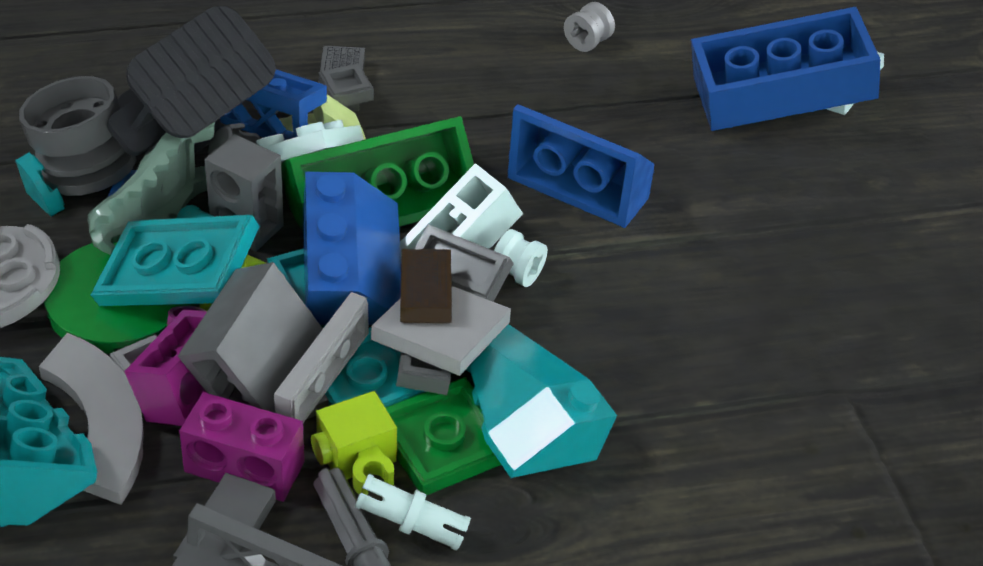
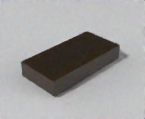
M402 249L400 322L452 323L451 249Z

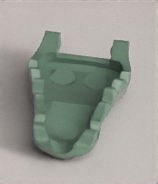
M215 122L190 138H177L167 132L161 137L154 150L143 157L134 175L113 195L103 200L88 214L89 233L94 247L111 255L115 248L114 243L118 242L128 221L176 219L179 211L191 199L202 192L208 191L205 166L195 168L194 144L210 140L214 137Z

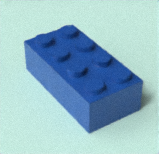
M857 7L691 39L693 77L711 131L879 98L881 59Z

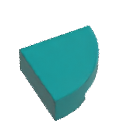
M30 152L16 159L15 161L26 193L50 217L64 210L65 204L57 188L52 190L44 181L41 171L45 168L41 162Z

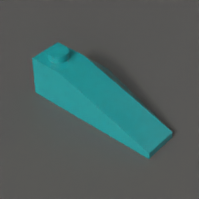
M508 324L466 369L472 374L475 385L472 392L475 406H480L484 422L481 429L485 442L510 478L597 460L617 414L590 379Z
M0 357V527L7 525L28 526L95 483L98 472L91 442L83 433L74 434L68 427L69 415L63 408L53 409L45 399L46 387L23 359Z

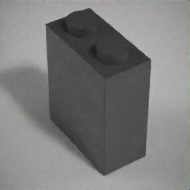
M274 262L249 266L234 271L178 357L207 393L275 413L274 393L323 328Z

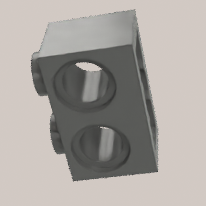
M234 134L219 148L214 149L205 159L210 215L215 217L253 215L260 226L250 247L251 250L256 252L284 226L281 155Z

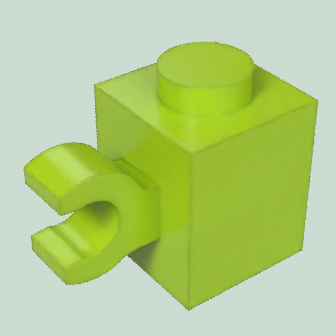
M375 391L316 410L317 433L311 435V444L320 465L328 464L330 469H341L346 479L353 477V487L358 494L368 495V490L362 488L368 474L379 475L383 478L384 482L394 485L393 463L396 462L397 426Z

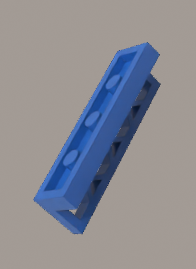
M276 69L271 82L246 99L253 104L261 115L259 120L253 119L241 103L220 118V122L226 125L244 123L245 128L241 130L257 133L264 138L277 134H283L284 141L298 137L296 128L308 125V112L327 102V85ZM280 111L292 115L293 132L286 130L276 113Z

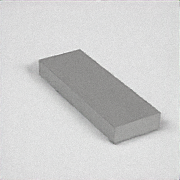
M351 292L274 393L275 413L302 420L303 423L369 334L368 302L366 297Z

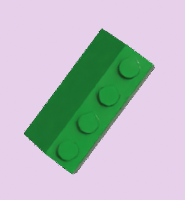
M458 116L289 158L281 162V173L289 208L304 234L303 200L305 172H348L357 174L398 203L399 226L420 221L469 171L474 162L462 117Z

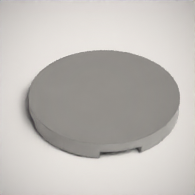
M27 224L24 228L0 226V328L20 320L40 306L51 294L59 278L60 261L54 244L45 232L33 225Z

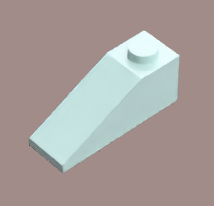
M475 163L400 241L401 264L402 249H415L428 224L489 249L523 213L507 188Z

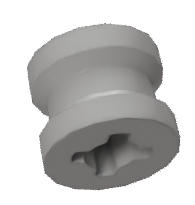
M599 2L586 4L580 12L573 13L564 22V32L567 40L575 49L582 52L594 49L599 42L611 37L615 30V22L611 12Z

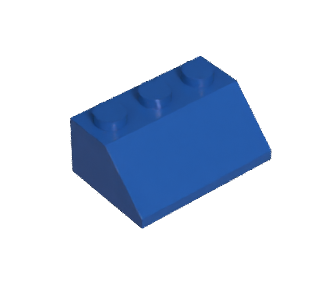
M517 104L513 109L507 178L626 228L649 199L655 164L639 153Z
M305 172L303 200L305 305L320 325H327L345 299L353 292L367 298L368 325H373L401 298V249L398 203L355 173Z

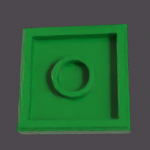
M466 377L451 382L447 395L425 392L385 407L397 426L396 458L417 490L426 494V496L501 465L484 440L481 429L484 422L480 406H475L472 396L474 388Z

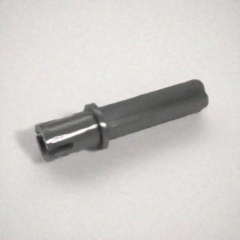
M324 468L319 471V477L314 481L313 485L347 553L346 566H391L387 559L389 554L387 544L377 539L363 510L354 507L357 498L343 471L339 468L331 470Z

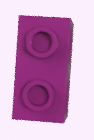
M182 310L124 371L146 422L182 426L202 392L207 393L178 357L207 311Z
M202 392L179 430L184 472L216 482H220L225 473L275 489L276 500L282 502L286 499L305 462L302 420Z

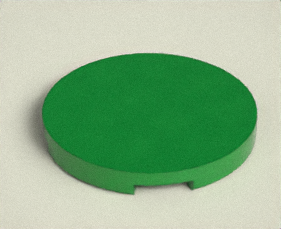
M91 243L75 250L60 261V274L57 284L44 301L52 328L61 338L66 333H69L96 346L105 354H111L115 352V349L127 347L155 334L158 336L167 327L168 311L176 306H194V304L98 306L91 293L111 255L100 251Z

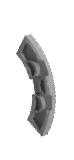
M66 333L40 364L41 379L54 384L70 395L81 410H84L87 417V439L92 444L98 473L96 482L83 491L122 505L135 482L143 458L144 430L142 411L124 371L114 360L89 342Z

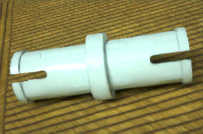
M368 474L362 488L381 496L383 500L379 501L360 493L354 506L355 508H361L400 524L399 531L410 534L413 530L450 546L455 551L458 550L464 537L444 529L443 525L447 524L466 532L470 523V517L460 515L425 500L426 494L418 490L414 494H410Z

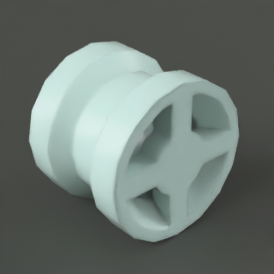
M510 229L500 238L494 251L510 257L514 265L509 274L514 276L516 283L528 287L539 276L545 264L548 249L547 245L539 241L528 242L524 240L522 233Z

